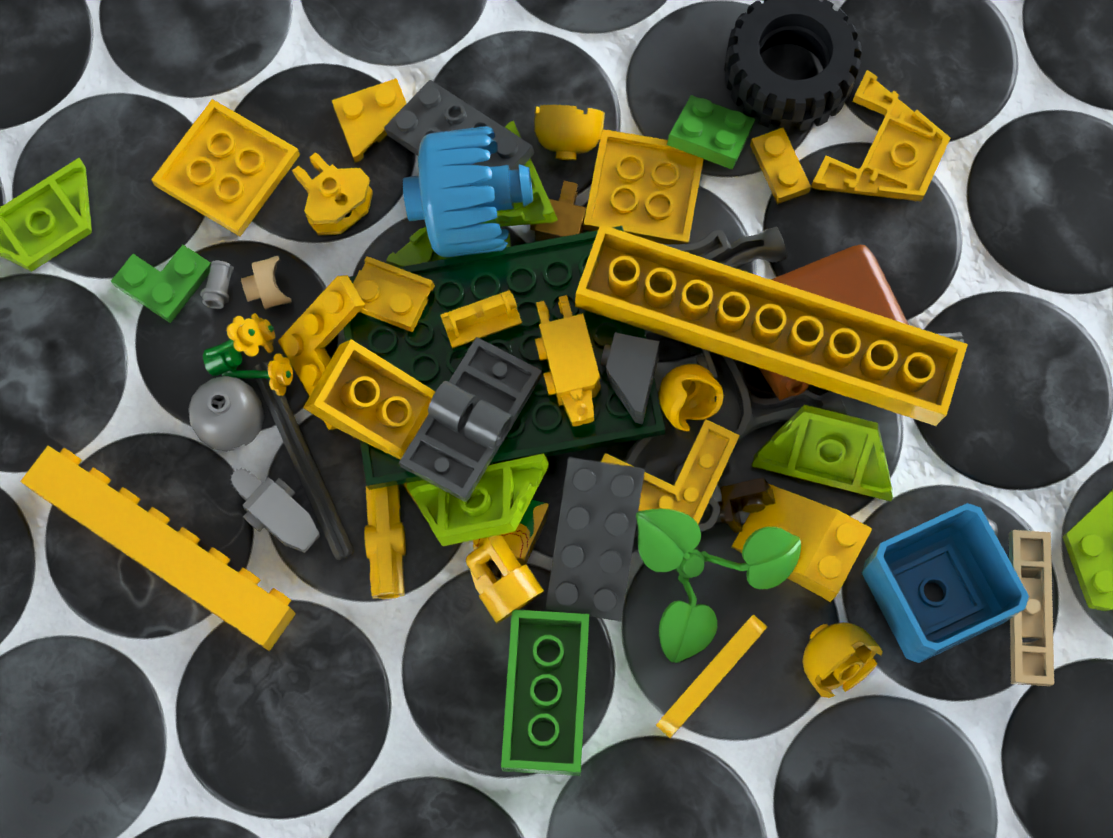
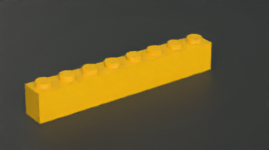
M49 445L22 478L21 483L270 652L296 615L288 606L292 601L275 588H272L269 593L258 586L261 580L243 567L239 572L229 567L227 564L230 559L217 549L211 547L207 552L199 547L197 544L200 539L184 527H181L178 532L169 527L167 524L170 519L154 507H151L147 512L137 504L141 499L126 488L122 487L117 492L108 486L111 479L96 468L92 467L87 472L78 466L82 460L63 447L59 453Z

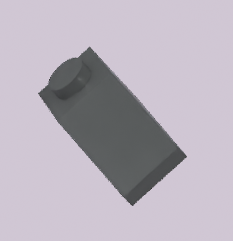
M615 332L612 345L605 344L601 366L606 367L607 381L634 422L643 424L659 359V341Z

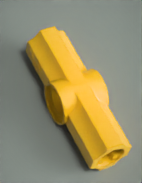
M393 485L369 490L366 486L368 525H365L364 534L367 559H370L373 599H396L405 596L403 556H406L404 524L400 518L399 486Z

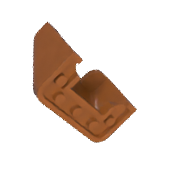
M865 245L849 247L771 279L908 324L876 257ZM759 368L779 401L790 396L799 395L809 386L807 383Z

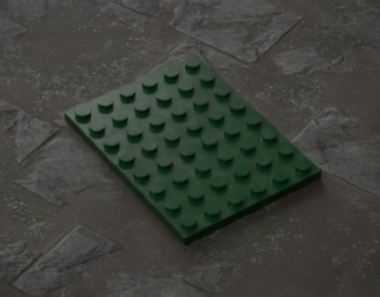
M623 226L612 227L614 229L623 231ZM598 230L506 247L503 251L463 255L399 267L405 271L432 280L435 286L427 298L428 302L414 331H407L360 312L343 328L345 342L352 339L436 392L444 381L449 382L473 343L472 341L452 348L440 315L510 290L515 298L522 324L480 339L542 370V377L489 465L543 453L545 457L665 435V426L655 378L643 424L634 422L607 381L606 367L601 366L605 344L612 345L615 332L646 339L645 330L575 307L576 291ZM356 276L349 277L352 283L354 282ZM565 295L568 297L572 315L582 313L584 315L600 375L601 389L596 397L592 398L594 421L580 426H572L564 406H559L556 394H548L543 374L550 372L547 359L540 361L535 344V339L541 338L539 327L541 322L536 303L545 302L550 314L549 321L562 319L563 315L560 313L558 302L559 297ZM360 440L366 486L369 490L424 480L400 467V459Z

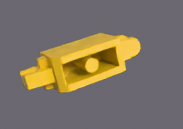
M565 295L559 297L558 302L560 313L563 315L562 319L549 321L550 314L545 302L536 303L541 322L539 324L541 338L535 339V344L540 361L546 359L548 361L550 372L543 373L548 394H556L559 406H564L572 426H580L594 421L592 398L596 397L601 389L600 375L583 313L572 315L568 297Z

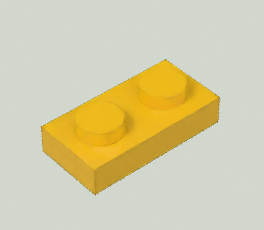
M784 128L751 139V149L777 204L810 192L811 185Z

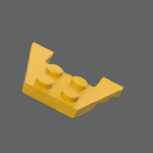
M867 70L852 102L878 112L885 117L861 168L857 169L826 155L811 187L818 190L921 202L951 137L918 110L915 112L898 99L899 94L895 91L891 93L877 81L878 77Z

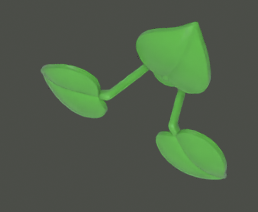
M650 509L636 513L638 549L642 561L655 572L675 570L679 573L678 581L683 584L689 598L688 603L684 601L670 603L661 616L659 624L660 644L664 655L672 663L681 662L704 650L712 642L717 631L715 612L706 604L696 605L697 598L689 582V578L697 577L702 573L705 562L708 561L738 571L747 570V581L752 587L756 589H770L781 584L790 576L800 557V537L782 528L764 527L753 532L746 540L742 550V556L746 563H737L709 555L706 551H698L696 547L701 539L700 528L692 517L683 512L670 509Z

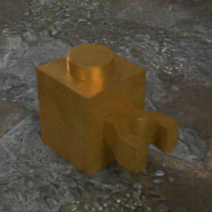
M564 181L559 201L549 199L558 221L531 224L530 230L535 231L536 242L582 233L586 207L575 205L578 193L576 192L577 183Z

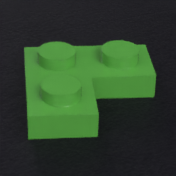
M182 244L161 272L132 254L111 282L116 288L171 323L209 275L211 262Z

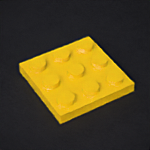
M212 99L151 181L157 188L241 237L298 159L300 153L298 148Z
M603 129L583 230L596 231L599 229L600 224L611 228L623 226L624 232L657 243L688 244L704 159L668 146V140Z

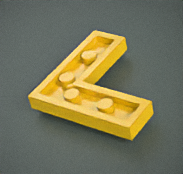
M348 275L337 276L278 340L309 396L331 360L325 347L365 306ZM325 422L329 430L337 429Z
M705 419L674 486L644 472L639 511L650 509L676 510L689 515L699 524L740 435ZM607 453L604 454L601 461L632 466Z

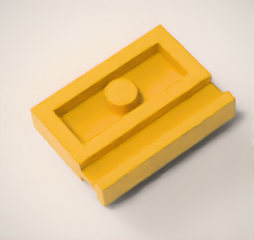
M366 256L365 264L362 270H359L353 282L354 287L365 304L359 312L413 332L428 302L427 298L435 287L433 281Z

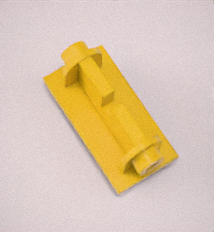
M510 290L440 315L452 348L472 342L476 337L483 338L522 324L515 298Z

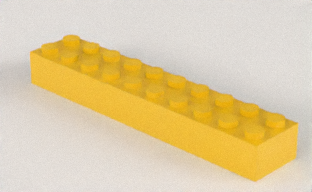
M600 224L575 298V307L934 426L947 415L968 345Z

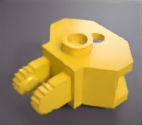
M315 152L309 159L313 167L320 172L318 176L311 179L308 173L300 166L292 170L294 176L308 193L304 212L309 225L318 235L342 234L368 214L373 191L369 187L370 179L361 168L337 169L333 164L329 166ZM352 211L349 217L344 218L346 214Z

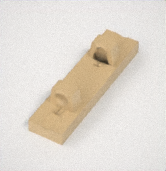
M1012 530L1009 532V560L1026 589L1029 598L1026 608L1010 619L1011 684L1054 685L1051 532ZM1022 638L1039 639L1033 642H1022Z

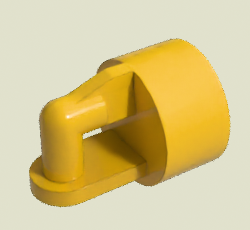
M501 535L483 538V544L466 557V564L471 571L475 588L480 594L479 598L496 624L511 616L512 611L520 610L544 593L543 588L527 564L521 566ZM490 559H493L504 576L500 580H497L486 563Z

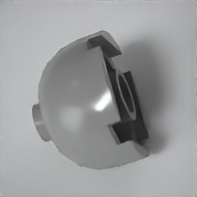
M229 376L212 378L200 385L192 395L188 408L190 425L200 441L212 449L225 452L233 451V448L240 447L243 444L246 446L253 442L262 429L265 417L262 402L255 390L239 378Z

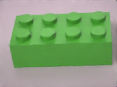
M530 610L512 611L501 761L502 771L580 776L589 614Z

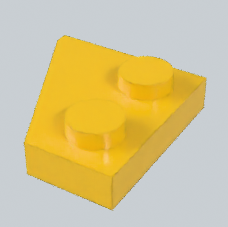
M397 78L332 100L334 110L355 163L364 158L363 153L375 141L380 142L387 136L384 127L407 104Z

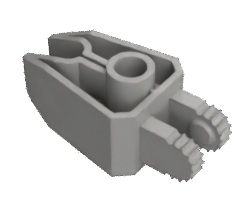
M241 468L239 470L236 469L235 472L233 471L232 478L230 479L232 481L231 485L246 500L242 505L246 511L243 518L258 532L264 527L283 545L303 553L320 537L310 514L292 498L295 492L284 481L278 478L274 482L268 477L262 483L255 475L250 474V471H246V469Z

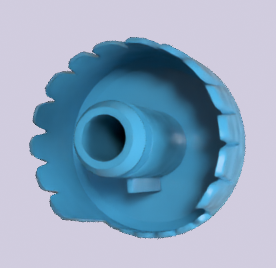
M476 127L425 135L418 149L419 176L403 178V194L408 220H425L431 247L441 257H455L505 250L508 242L504 241L508 238L509 231L501 229L499 224L481 223L496 219L497 211L514 209V203L523 202L525 207L533 202L529 167L519 164V169L510 170L509 165L494 167L472 165L489 160L490 154L496 153L498 150L497 142L491 140L496 136L493 132L494 130L490 127Z

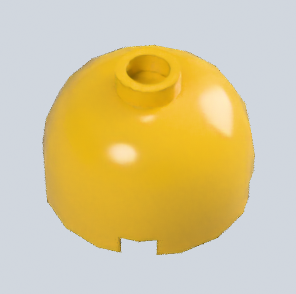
M540 105V108L536 106L534 132L538 142L545 149L556 152L555 159L575 161L577 154L587 153L598 144L603 132L605 112L588 108L587 114H584V111L577 109V106Z
M847 622L831 625L823 624L810 634L811 640L807 644L803 655L804 672L821 697H834L835 695L831 690L843 684V690L846 692L864 680L878 664L873 657L876 653L882 656L883 651L872 636L860 626Z

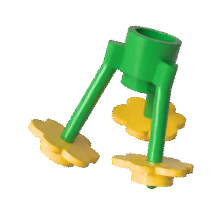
M256 313L251 315L252 319L244 320L242 316L234 317L233 323L229 324L226 329L230 339L220 345L204 350L203 362L206 370L212 376L222 374V376L234 378H270L269 385L271 390H275L278 396H284L287 386L292 382L293 370L289 359L283 357L282 354L274 355V360L268 364V370H236L237 366L242 363V351L249 357H254L258 354V346L260 345L264 346L268 353L274 351L272 344L276 336L273 326L267 319L259 318Z

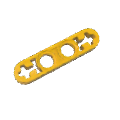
M753 614L665 713L656 726L671 738L758 640L768 626Z

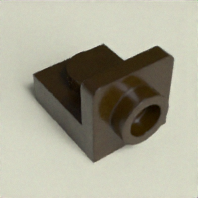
M761 477L720 487L722 501L717 502L720 506L719 516L722 523H727L733 532L737 533L742 532L739 512H759L765 506L775 504L773 489L766 479Z

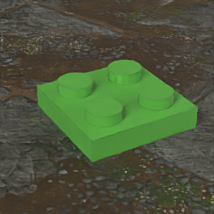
M691 95L669 135L667 145L733 170L752 131L755 119L739 111L730 110L707 99Z

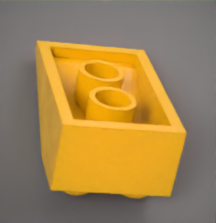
M350 339L338 346L303 408L333 427L401 460L428 416L429 404L435 391Z
M769 484L773 489L775 504L767 505L759 512L750 513L742 527V532H739L731 548L742 553L743 546L748 537L756 530L764 527L782 528L800 537V557L795 569L787 579L831 602L839 593L872 528L837 509Z

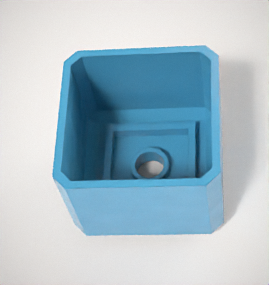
M969 503L880 543L865 560L861 572L905 658L917 663H921L1005 623L1026 608L1029 598L1026 589L982 509ZM933 582L942 588L943 598L941 601L933 602L927 599L924 594L926 583Z

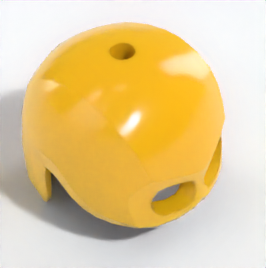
M691 363L677 366L669 371L662 379L658 392L659 404L665 417L676 429L686 432L690 431V426L686 420H704L712 417L720 410L724 397L723 389L712 373L701 365Z

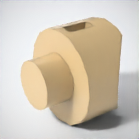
M279 256L252 262L254 275L241 278L247 301L261 298L265 310L292 302V299L284 295L276 284L275 271L280 261Z

